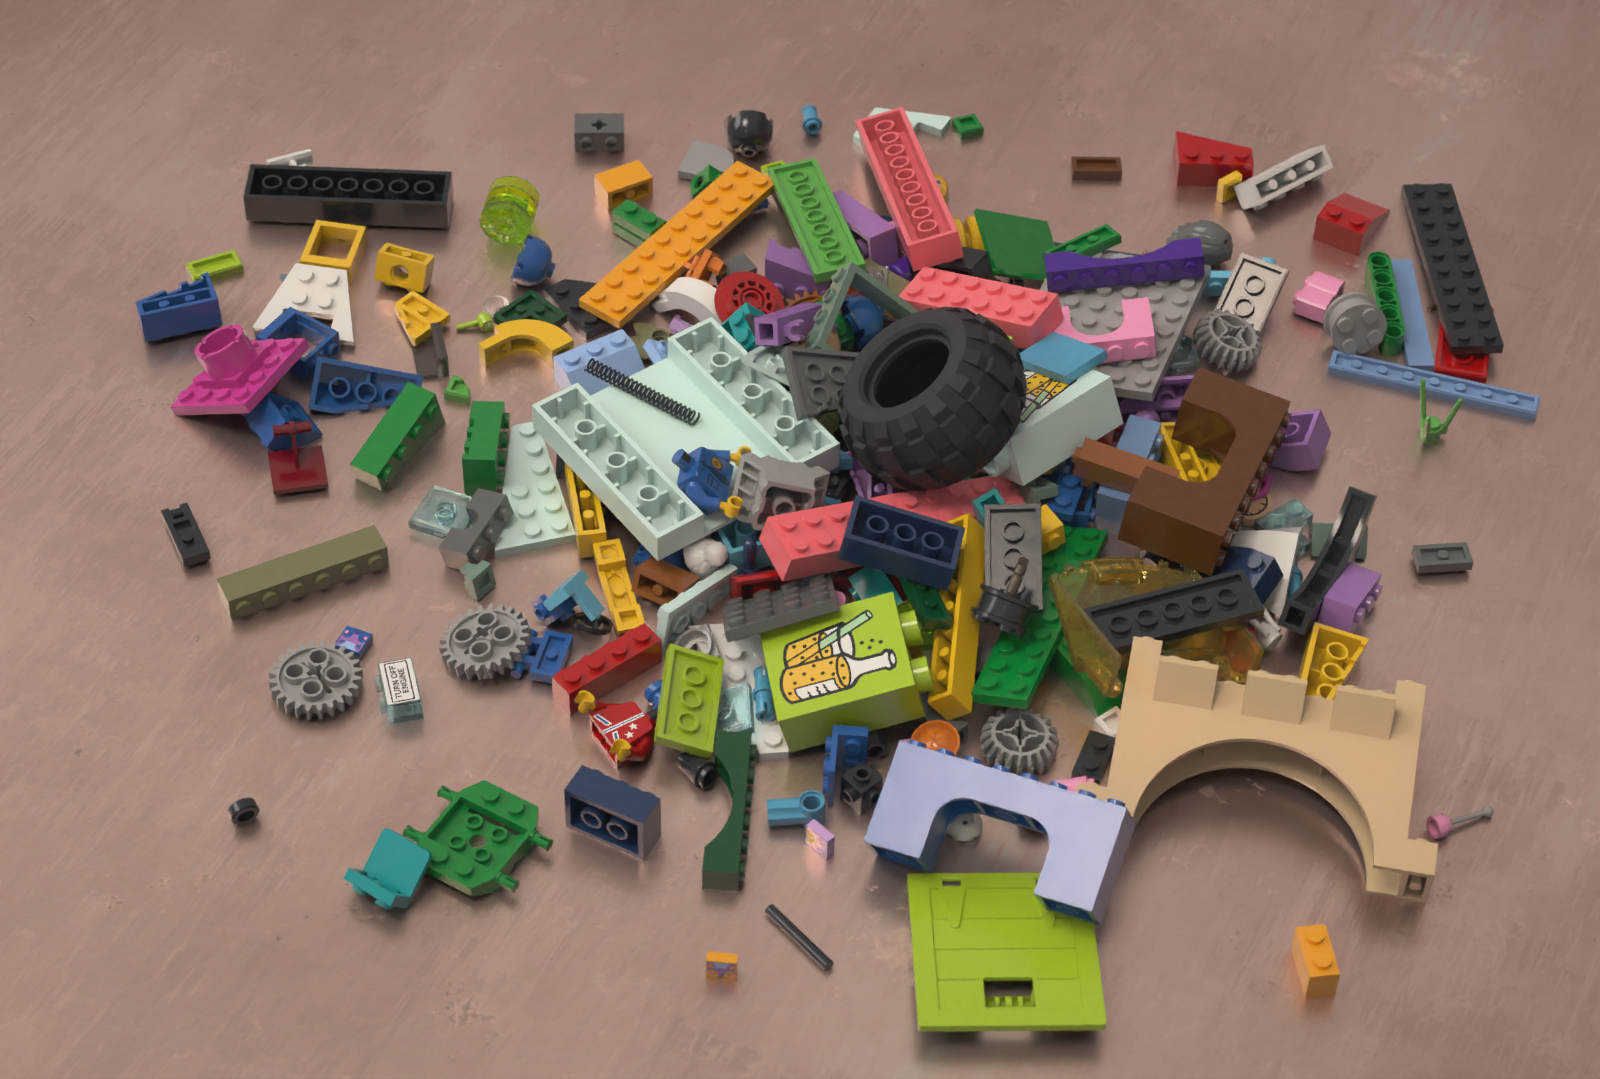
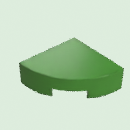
M453 375L444 391V399L469 405L471 401L470 389L462 378Z

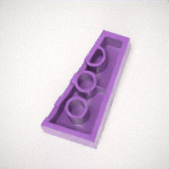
M838 190L833 192L834 198L863 259L868 258L884 268L898 260V232L896 228L844 191Z

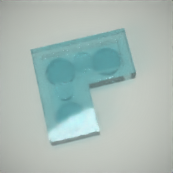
M1294 498L1255 520L1253 528L1255 530L1302 527L1312 522L1314 514L1299 500ZM1303 534L1301 535L1296 557L1311 549V541Z

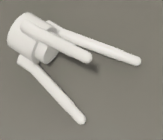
M1265 608L1264 618L1268 624L1265 622L1259 623L1256 619L1249 622L1255 627L1254 630L1261 649L1264 648L1266 651H1270L1280 642L1283 635L1280 633L1282 629L1274 622ZM1231 625L1226 627L1228 631L1238 630Z

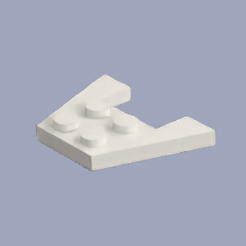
M296 263L252 327L255 333H260L285 310L292 307L309 317L333 320L331 328L339 332L340 345L355 347L347 271Z

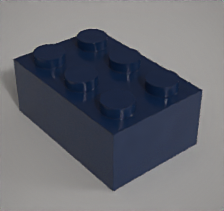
M584 765L579 768L564 789L567 828L643 861L661 837V798L656 797L651 792H644L630 786L625 781L616 780L599 770L591 769Z

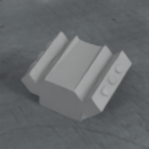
M752 452L742 454L732 496L741 498L743 504L738 515L734 518L740 522L751 523L753 529L762 531L769 516L823 507L830 472L820 466L810 468L802 462L778 460L769 455L760 458Z

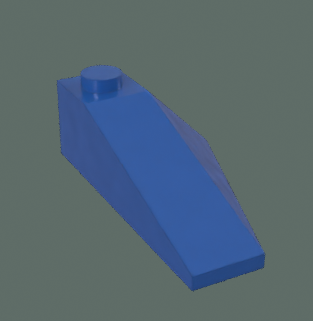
M317 356L308 409L336 414L391 406L408 382L422 387L423 376Z

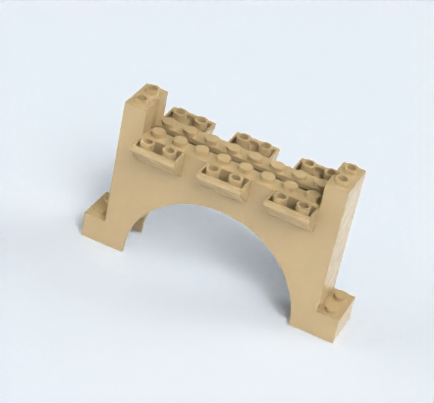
M1133 637L1108 785L1104 787L1094 782H1077L1076 793L1079 790H1086L1095 794L1096 799L1107 802L1108 798H1112L1125 803V807L1129 810L1136 823V827L1143 813L1152 802L1173 785L1189 777L1226 768H1251L1278 773L1292 778L1320 794L1333 805L1349 824L1357 838L1365 863L1366 893L1420 903L1427 902L1435 876L1438 844L1421 838L1408 839L1426 691L1425 684H1419L1413 680H1397L1393 694L1383 690L1360 689L1353 685H1337L1334 700L1319 695H1305L1308 680L1300 679L1293 675L1281 676L1270 674L1263 670H1248L1246 685L1237 684L1234 681H1217L1219 665L1211 664L1207 661L1185 660L1178 656H1161L1163 641L1155 640L1152 637Z

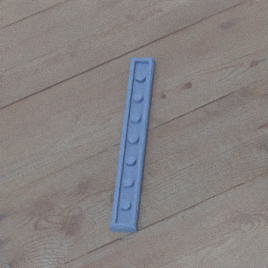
M1337 350L1332 352L1327 374L1419 395L1420 380L1424 378L1426 380V396L1454 403L1459 398H1462L1463 405L1533 421L1536 419L1541 398L1532 394L1355 354H1347Z

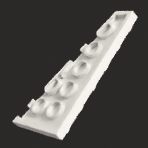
M708 624L721 657L724 659L720 692L725 701L730 704L737 722H740L744 731L752 732V744L757 745V758L759 761L788 759L789 750L777 721L774 701V719L766 722L765 713H763V722L756 719V702L752 694L755 688L753 671L757 667L762 666L764 676L766 666L760 633L727 643L724 624ZM702 625L688 626V630L692 628H698ZM706 642L695 643L698 647V652L705 653L707 651L708 644Z

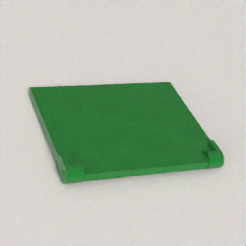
M975 209L974 215L983 245L989 255L992 269L991 275L1043 283L1046 278L1043 252L1055 247L1048 222Z

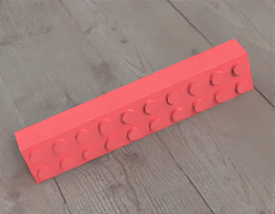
M900 107L855 120L861 146L913 271L921 270L923 267L930 268L942 263H951L956 259L963 258L964 255L957 227L904 108Z
M986 476L964 480L936 490L927 488L921 491L910 490L867 498L944 522L967 513L976 519L971 502L995 487L1006 504L1026 503L1014 483L1001 476ZM854 501L767 517L759 540L782 582L861 566L837 558Z

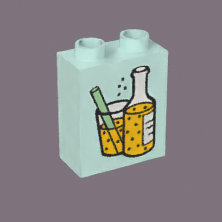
M1024 369L1027 391L1025 407L1020 414L1021 420L1005 447L991 462L983 467L986 473L992 477H1004L1024 486L1072 456L1076 446L1082 448L1085 437L1096 441L1123 424L1111 376L1091 369L1070 384H1065Z

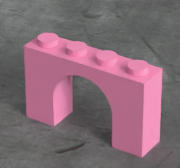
M1148 297L1122 300L1123 324L1111 333L1098 336L1082 334L1075 330L1071 324L1069 306L1061 307L1064 319L1054 332L1105 349L1108 358L1102 363L1156 357L1155 334Z

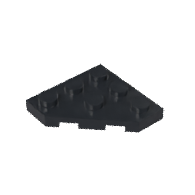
M564 279L544 288L543 295L547 301L567 314V321L585 340H589L615 327L579 307V299L597 283ZM649 302L633 318L650 311L651 302Z

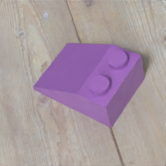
M1321 409L1292 412L1287 429H1282L1286 433L1281 448H1275L1278 452L1273 464L1267 465L1290 471L1318 469L1331 436V431Z

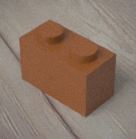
M652 556L636 567L631 591L663 605L678 597L680 593L686 592L695 586L701 577L665 560L657 561Z

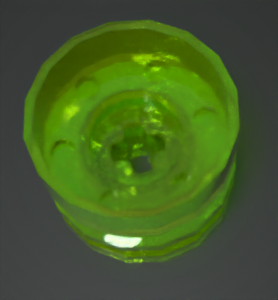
M516 176L497 178L490 184L479 218L480 227L483 232L492 240L500 243L517 244L523 242L527 235L531 233L539 207L540 198L538 191L527 180Z

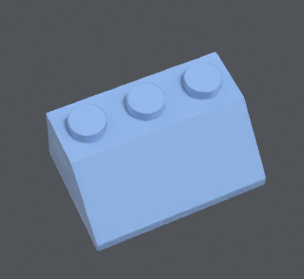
M623 329L553 357L554 380L563 390L579 383L590 396L611 386L609 382L606 383L605 380H601L593 376L592 373L589 374L587 371H584V369H587V364L592 358L595 361L598 360L599 363L602 362L603 366L607 365L608 368L612 367V370L616 369V373L620 371L621 374H625V377L645 369L635 343Z

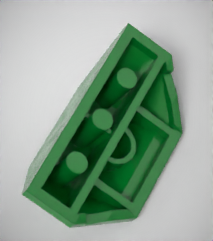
M1065 631L1049 665L1095 718L1116 706L1121 710L1128 666L1118 655L1102 658L1089 631Z

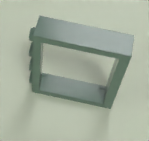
M850 262L844 267H839L836 274L831 276L832 284L823 295L822 300L824 303L814 317L815 324L806 336L808 341L805 348L835 350L826 342L850 285L897 320L919 312V310L855 263Z

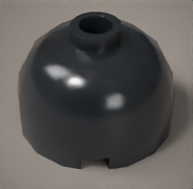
M743 110L739 111V116L732 118L731 114L724 121L727 144L733 151L743 156L752 157L767 149L772 141L773 120L766 119V114L763 112Z

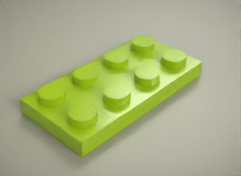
M670 643L666 650L654 743L710 758L714 747L724 659Z

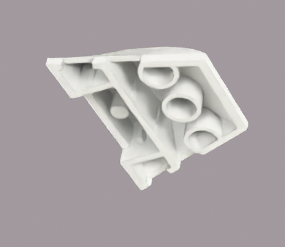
M1303 526L1271 530L1234 531L1233 533L1236 536L1232 546L1253 548L1275 557L1284 576L1265 602L1264 607L1267 611L1274 613L1275 618L1280 619L1288 597L1289 585Z

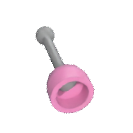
M1485 806L1481 811L1453 819L1444 814L1431 815L1426 821L1427 829L1432 838H1442L1449 834L1452 825L1481 816L1491 817L1494 810L1491 806Z

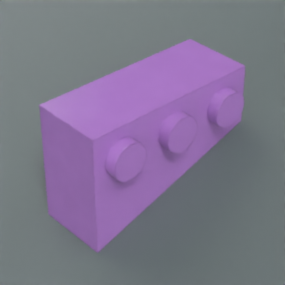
M1350 562L1325 595L1317 623L1355 634L1366 612L1369 613L1373 601H1377L1381 594L1383 586L1379 585L1382 574Z

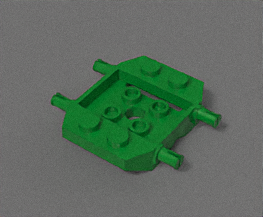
M485 780L462 789L460 792H455L442 785L437 792V796L451 802L426 832H421L410 825H407V828L403 831L404 837L416 842L432 853V859L425 873L470 896L495 893L500 886L514 893L520 884L518 880L509 877L515 862L525 857L534 845L545 849V851H549V848L553 845L552 839L538 832V806ZM472 810H475L519 832L520 834L516 836L508 832L506 828L502 826H496L484 820L480 815L472 814L470 812ZM476 841H482L486 844L478 848L471 846Z

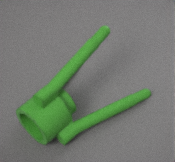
M1424 378L1420 380L1419 425L1421 427L1419 439L1426 444H1435L1440 440L1441 434L1447 433L1448 426L1463 403V399H1458L1444 423H1441L1437 417H1426V380Z

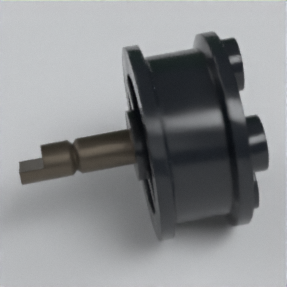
M1019 556L1013 571L1014 574H1012L1006 590L1002 588L998 590L981 583L979 588L982 589V593L978 603L970 608V611L974 612L972 618L997 626L998 629L1021 637H1023L1024 633L1029 634L1030 629L1027 625L1033 611H1038L1039 606L1021 599L1022 596L1017 595L1030 560Z

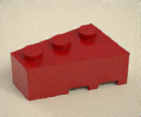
M1176 131L1173 148L1176 186L1217 187L1218 180L1235 171L1242 174V182L1252 178L1254 169L1252 148Z

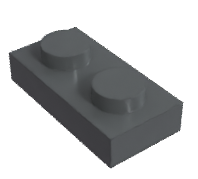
M1467 542L1413 545L1411 554L1417 573L1472 570L1473 559Z

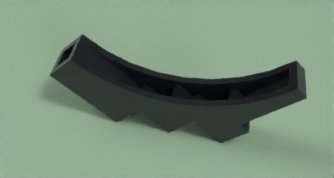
M1352 486L1349 487L1324 547L1303 583L1293 595L1287 598L1277 625L1302 635L1311 632L1314 622L1318 621L1325 595L1349 563H1355L1360 549V541L1377 499L1376 495Z

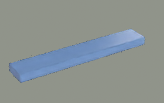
M1391 259L1405 325L1402 348L1406 366L1434 372L1435 363L1412 259Z

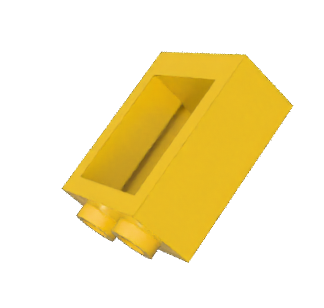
M316 220L300 258V264L346 270L349 286L352 287L368 246L366 227ZM321 242L351 246L346 260L316 256Z

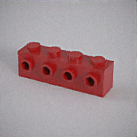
M645 623L628 630L621 637L606 643L602 648L582 657L578 662L566 669H561L552 676L553 700L569 716H572L579 711L578 707L580 704L575 703L574 700L581 690L590 692L595 697V700H599L662 662V640Z

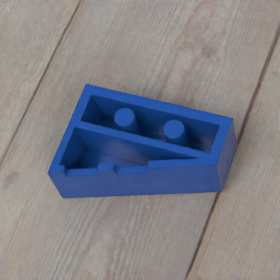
M208 272L201 274V279L191 284H188L187 281L180 283V288L169 293L163 290L135 302L140 329L145 342L158 341L165 337L185 335L189 332L202 329L208 330L215 326L223 325L218 297Z

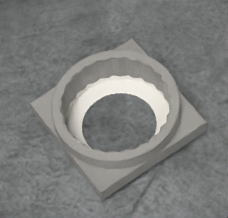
M707 623L698 628L685 631L679 636L677 641L672 643L690 649L697 642H706L708 648L705 654L722 658L710 626Z

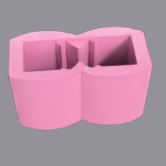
M1316 271L1312 276H1308L1302 291L1298 290L1293 300V305H1296L1295 313L1323 323L1324 314L1329 305L1335 300V297L1344 294L1346 281L1320 271Z

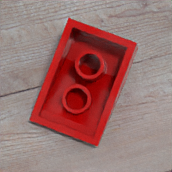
M1343 193L1328 201L1318 214L1313 239L1359 257L1389 215L1390 210Z

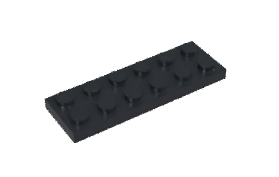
M1242 568L1085 608L1082 611V618L1102 658L1131 651L1134 636L1152 637L1164 643L1264 617L1265 608Z

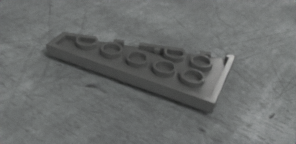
M785 346L781 353L797 421L838 411L840 391L845 383V377L859 353Z

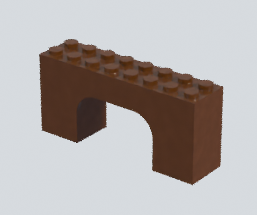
M1199 367L1182 398L1171 439L1214 455L1221 461L1222 465L1217 475L1205 482L1185 481L1146 466L1127 500L1117 540L1212 576L1216 566L1222 567L1227 555V551H1224L1225 548L1230 550L1236 536L1233 532H1239L1244 521L1242 514L1248 515L1253 502L1250 498L1257 497L1261 487L1259 480H1265L1270 468L1267 464L1272 465L1276 458L1278 450L1275 448H1281L1286 433L1282 429H1287L1292 414L1288 412L1291 401Z

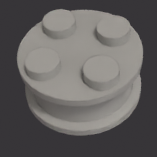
M1350 292L1335 297V300L1329 305L1324 314L1323 325L1327 335L1338 350L1347 354L1358 355L1370 351L1381 343L1386 332L1387 321L1385 315L1371 296L1362 292Z

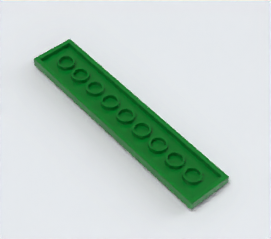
M1064 525L1066 542L1042 555L1043 613L1032 614L1027 625L1030 632L1029 634L1024 633L1023 637L1002 630L971 692L973 702L1028 710L1109 540L1108 530Z

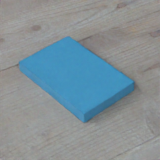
M1052 332L1020 353L1024 369L1065 384H1070L1108 358L1105 349L1056 332Z

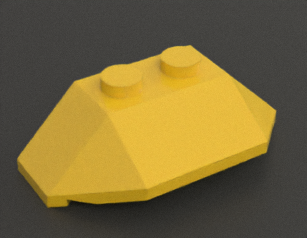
M1161 422L1160 434L1164 435V440L1160 451H1158L1162 453L1160 463L1180 470L1178 478L1185 481L1205 482L1214 478L1222 465L1221 461L1208 452L1171 439L1176 422Z

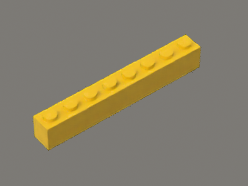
M969 513L947 521V523L964 527L965 532L956 569L947 591L939 589V594L953 622L950 629H937L934 633L931 674L935 690L928 692L927 703L947 721L972 713L973 696L971 692L975 681L980 621L972 618L974 612L970 611V608L977 605L982 593V589L979 586L981 583H984L985 528Z

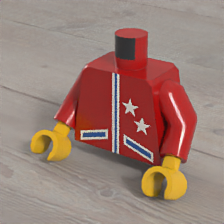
M581 690L574 701L580 704L578 707L580 713H590V733L615 767L620 769L631 761L642 762L654 745V728L656 727L658 709L655 708L643 713L635 702L630 701L623 704L603 703L595 700V697L590 692Z

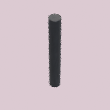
M770 904L765 909V914L825 971L831 969L834 962L774 904Z

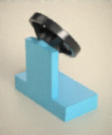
M583 569L563 582L543 602L550 612L571 596L583 611L574 615L573 625L575 628L591 635H607L612 630V621L606 616L601 615L605 610L604 606L585 584L589 576ZM577 620L584 621V623H585L586 625H588V626H590V627H592V628H589V627H586V626L580 624ZM601 623H605L608 626L605 629H598Z

